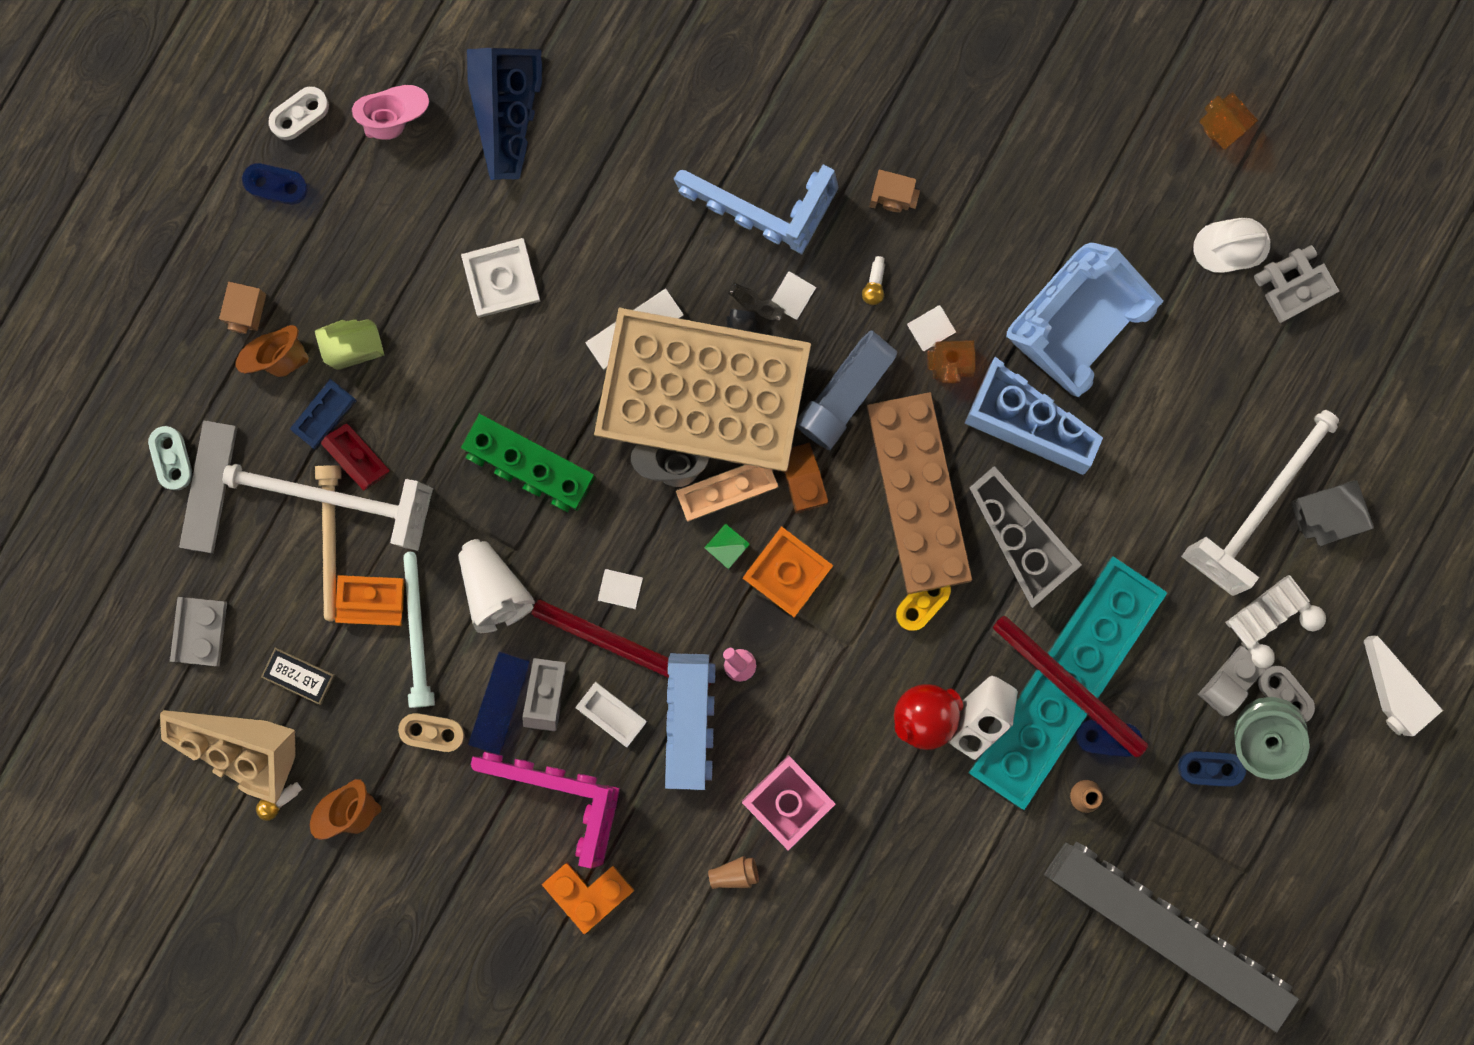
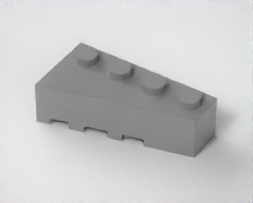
M995 466L969 487L1032 608L1082 565Z

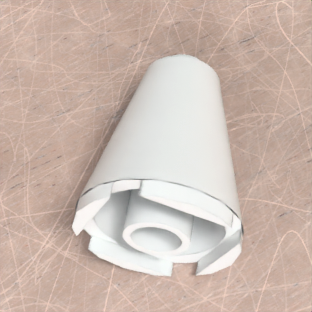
M474 539L462 546V551L458 557L472 624L476 632L489 633L496 631L495 624L505 622L509 626L532 611L534 608L532 604H535L533 597L488 542H480L479 539Z

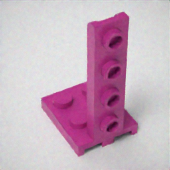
M484 752L483 757H472L471 768L474 771L593 798L592 805L588 804L585 809L583 824H586L587 828L585 837H580L578 841L576 857H580L578 866L594 868L603 865L620 788L596 784L597 778L589 775L578 774L577 779L566 777V770L546 766L545 772L533 769L534 763L515 759L514 764L502 762L503 756L494 753Z

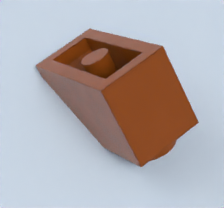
M810 443L792 447L788 469L784 474L795 513L827 505L828 499Z

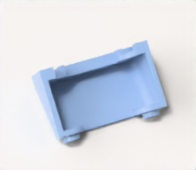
M1088 243L1074 253L1008 328L1007 337L1071 395L1079 397L1093 385L1094 372L1089 366L1129 321L1134 323L1149 321L1154 317L1157 308L1162 304L1163 300L1118 249L1097 243Z

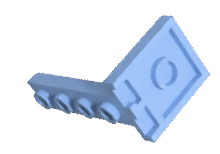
M822 165L819 172L814 171L806 185V189L809 191L803 201L798 200L794 205L790 215L793 220L789 224L685 170L678 171L674 177L677 187L680 188L678 192L692 201L699 198L707 202L706 206L719 215H723L726 212L736 217L734 221L742 227L751 230L754 226L764 231L762 235L776 244H780L783 241L789 244L792 250L803 254L839 188L835 170Z

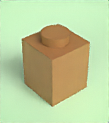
M228 282L219 319L228 324L227 329L233 332L247 334L248 329L258 331L266 293L259 288Z

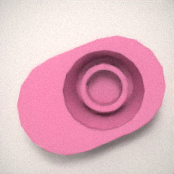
M402 85L361 97L354 103L352 113L355 120L363 125L368 138L374 137L381 140H390L398 137L403 132L407 122L420 117L427 110L429 99L423 89L413 85Z

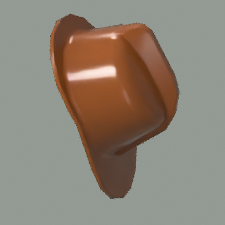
M289 325L281 330L262 335L248 343L236 359V368L244 374L264 370L274 376L284 377L293 370L308 363L309 357L304 351L302 343L298 340V328L294 325Z
M355 779L331 792L318 803L311 815V834L316 839L325 840L342 832L361 833L369 827L373 818L381 813L382 807L367 792L364 782Z

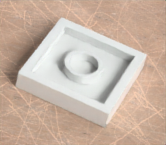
M523 238L461 254L478 318L540 302Z

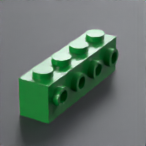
M480 413L461 446L468 453L465 458L481 467H483L485 462L496 467L494 474L509 482L513 478L524 482L525 484L522 489L537 497H540L542 493L552 497L551 504L567 513L570 508L576 511L579 510L596 479V476Z

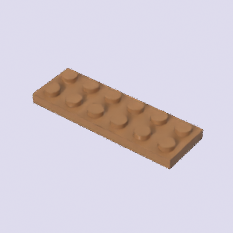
M931 392L867 405L907 595L971 582L972 577Z

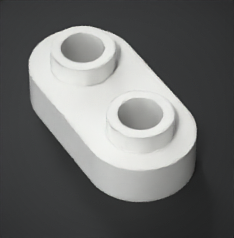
M316 87L303 88L271 112L269 127L280 139H294L327 114L329 101L320 89ZM312 101L318 102V107L315 110L308 109V105ZM285 120H292V126L289 129L282 128Z

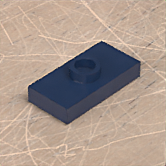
M330 379L292 425L290 430L313 449L317 450L325 436L334 430L357 400Z

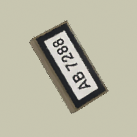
M274 648L261 678L319 705H322L335 677L334 674L279 648Z

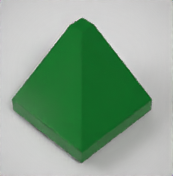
M725 524L704 548L729 569L750 544Z

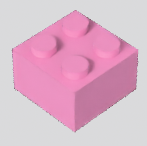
M789 755L742 800V803L787 850L793 847L835 805L834 801Z

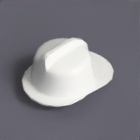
M1251 218L1225 220L1205 226L1195 238L1193 252L1197 262L1204 269L1212 272L1224 273L1247 269L1259 265L1266 259L1270 250V238L1267 230L1259 222Z

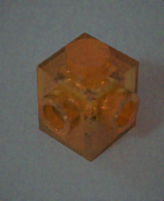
M1233 92L1224 99L1219 95L1204 108L1208 113L1199 121L1204 127L1205 133L1211 139L1216 140L1224 150L1258 122L1256 117Z
M974 341L935 342L932 346L933 351H927L928 370H933V378H941L942 383H960L961 378L973 377L975 374Z

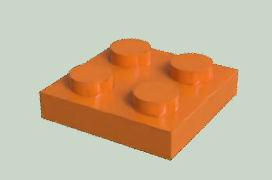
M781 526L742 579L792 617H795L833 565Z

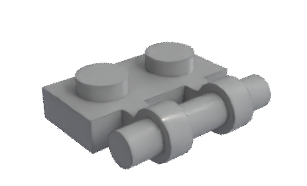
M1312 245L1303 250L1298 248L1290 252L1288 258L1278 263L1271 262L1264 266L1263 271L1254 275L1255 281L1259 286L1268 282L1274 285L1275 289L1267 293L1265 297L1279 323L1339 292L1324 263L1312 269L1308 261L1317 257V252ZM1296 268L1301 276L1287 283L1283 274Z

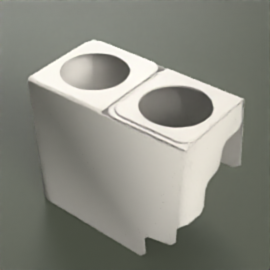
M995 676L988 677L963 700V710L960 712L958 729L948 743L976 760L1013 725L1018 691ZM992 716L995 717V720L990 725L988 733H985L979 728L978 722L983 717ZM965 735L978 737L981 740L978 751L974 752L967 746L968 740L962 737Z

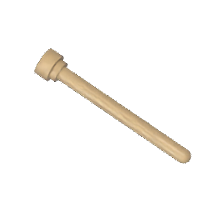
M315 466V479L318 480V484L322 486V489L335 492V486H338V479H341V466ZM322 502L324 618L332 622L337 614L335 505Z

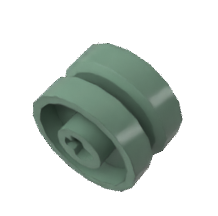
M1276 697L1259 698L1246 705L1238 715L1234 728L1237 757L1245 769L1257 777L1273 780L1292 775L1305 763L1310 749L1306 719L1295 705L1285 699Z

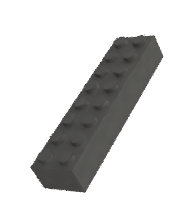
M1066 842L1063 844L1044 873L1046 877L1276 1033L1278 1032L1299 1000L1290 993L1293 989L1291 985L1270 972H1267L1264 976L1262 974L1265 970L1263 966L1242 953L1236 957L1234 955L1237 951L1235 947L1214 934L1211 938H1208L1206 936L1209 932L1207 928L1187 916L1183 920L1178 917L1181 913L1179 909L1159 897L1156 901L1152 900L1153 892L1133 879H1130L1128 883L1124 881L1123 878L1126 874L1105 860L1101 864L1096 862L1095 859L1098 855L1078 842L1074 846Z

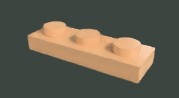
M743 465L679 489L676 493L687 522L774 490L778 488L772 469Z

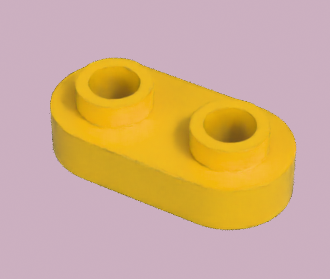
M951 587L939 588V594L936 597L930 596L928 591L907 595L896 610L898 624L909 631L919 630L924 627L948 600ZM910 608L918 612V617L915 621H910L906 617V612Z

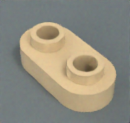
M420 713L405 716L401 720L398 729L400 738L407 745L442 752H451L458 749L463 744L465 738L464 729L456 720ZM415 723L420 724L422 727V733L419 736H415L411 732V727ZM446 729L454 732V739L450 742L443 738V732Z

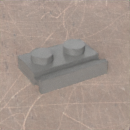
M185 597L177 598L170 662L220 666L227 602Z

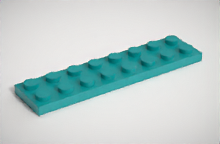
M1111 557L1048 651V654L1098 698L1167 592L1115 557ZM1037 669L1016 700L1013 725L978 757L968 773L1025 810L1087 716V713Z

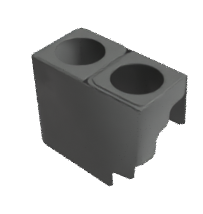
M1357 480L1319 491L1291 502L1299 530L1302 531L1304 538L1315 537L1320 546L1374 528Z

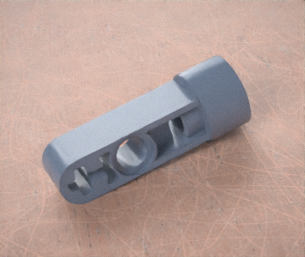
M869 331L858 342L816 400L810 401L797 418L796 427L819 446L831 450L847 429L846 423L894 361L897 350L874 331Z

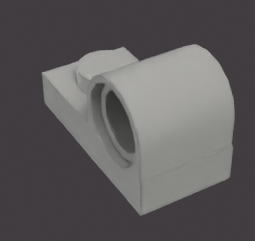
M1239 646L1198 693V696L1221 716H1228L1242 704L1248 695L1247 690L1266 668L1255 666L1252 661V654L1243 646Z
M533 659L523 712V727L549 731L557 730L566 662Z

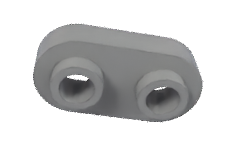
M1271 666L1265 669L1258 678V686L1264 696L1285 699L1290 703L1298 702L1300 712L1306 719V722L1309 721L1314 714V702L1290 671L1282 666ZM1273 676L1279 679L1277 688L1270 686L1269 681Z

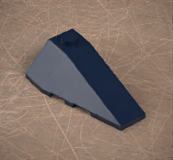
M467 49L468 85L490 180L519 179L528 144L525 138L529 121H533L535 111L532 110L535 93L540 92L542 84L541 49Z

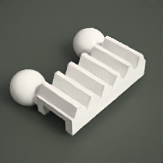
M1288 575L1225 623L1234 630L1241 639V644L1252 654L1254 665L1267 669L1273 665L1275 655L1269 646L1259 644L1258 640L1264 638L1267 633L1276 629L1279 624L1285 622L1288 617L1298 611L1300 612V623L1308 631L1320 630L1325 625L1326 615L1320 607L1310 605L1309 599L1293 578Z

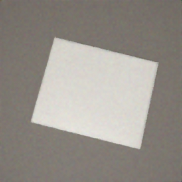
M788 272L769 304L797 320L816 287Z
M940 305L907 324L923 351L956 333Z
M605 569L598 601L636 609L643 578Z

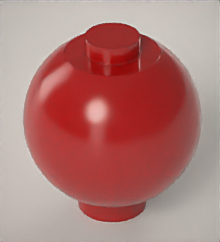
M932 684L914 686L908 689L896 704L894 711L895 732L901 740L915 748L922 750L939 748L948 743L955 735L959 726L960 712L963 710V701L953 689L945 690Z

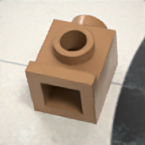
M879 170L869 207L876 208V204L881 203L884 209L892 212H901L902 209L908 210V208L915 209L920 190L914 189L916 179Z

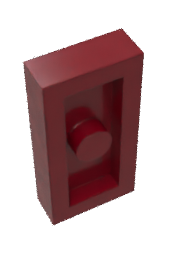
M347 423L325 436L321 442L323 447L363 491L385 478L390 471Z

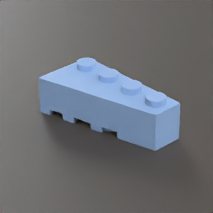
M994 357L965 424L1084 475L1091 467L1103 437L1070 412L1066 413L1053 403L1054 400L1046 394L1042 395L1030 386L1026 379L1018 373L1014 374L1004 366L1002 361Z
M670 653L668 660L665 789L705 790V780H712V761H706V748H713V728H707V716H714V696H708V683H715V664L709 663V655Z

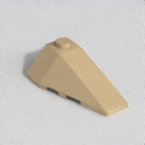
M166 710L160 713L161 739L192 760L202 759L214 767L212 772L222 778L224 775H227L239 783L238 789L244 793L274 804L277 803L295 759V730L263 720Z

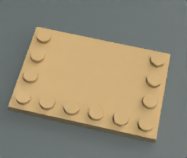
M619 308L594 436L787 472L811 343Z

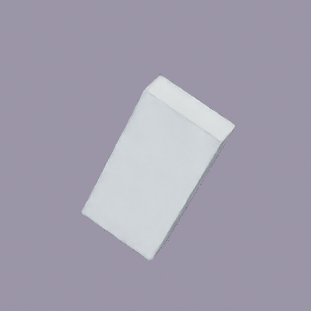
M597 682L592 685L575 707L626 747L630 745L647 722Z

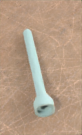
M409 551L404 555V571L414 687L411 688V694H408L409 708L435 706L434 692H431L430 686H427L417 557L414 552Z

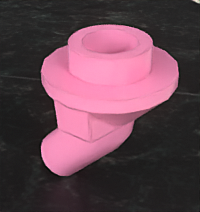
M728 648L724 651V668L728 677L741 682L753 676L756 670V660L750 652L743 649L734 650L733 648Z

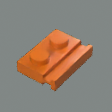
M338 575L335 623L402 626L405 579Z

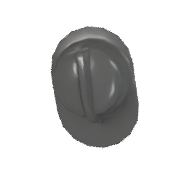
M636 445L631 453L633 468L641 476L650 480L663 481L666 485L672 487L689 485L706 468L709 462V457L644 445Z

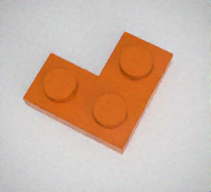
M568 862L542 884L583 934L587 933L634 891L632 886L614 866L610 867L588 887Z

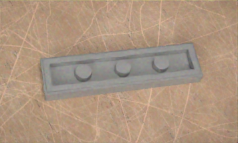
M203 420L179 548L214 554L227 486L222 480L223 472L227 465H231L238 428L236 426Z

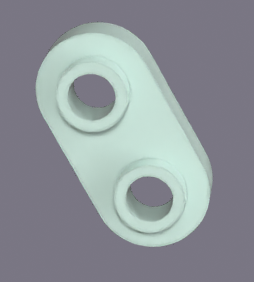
M168 426L158 427L151 433L148 442L157 478L160 484L167 489L182 490L192 480V468L184 439L181 433L174 428ZM167 438H171L173 441V445L169 449L163 447V442ZM175 469H180L181 477L178 480H173L172 472Z

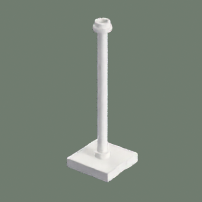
M1323 410L1321 414L1319 413L1315 416L1314 421L1317 425L1224 550L1205 537L1190 545L1181 557L1232 596L1252 588L1259 577L1234 558L1326 433H1334L1336 431L1339 419L1333 413Z
M238 464L227 465L222 478L224 484L234 489L238 484L395 518L390 543L416 551L419 550L433 488L418 481L405 479L399 505H393L244 472L241 465Z

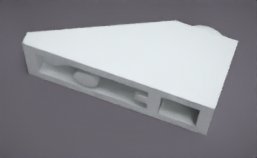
M1368 636L1364 640L1381 708L1388 717L1386 723L1398 735L1415 736L1443 710L1378 636Z

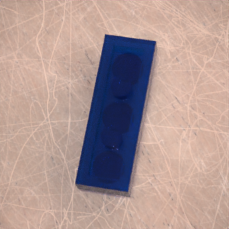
M498 652L468 745L498 755L501 754L531 663L530 661Z

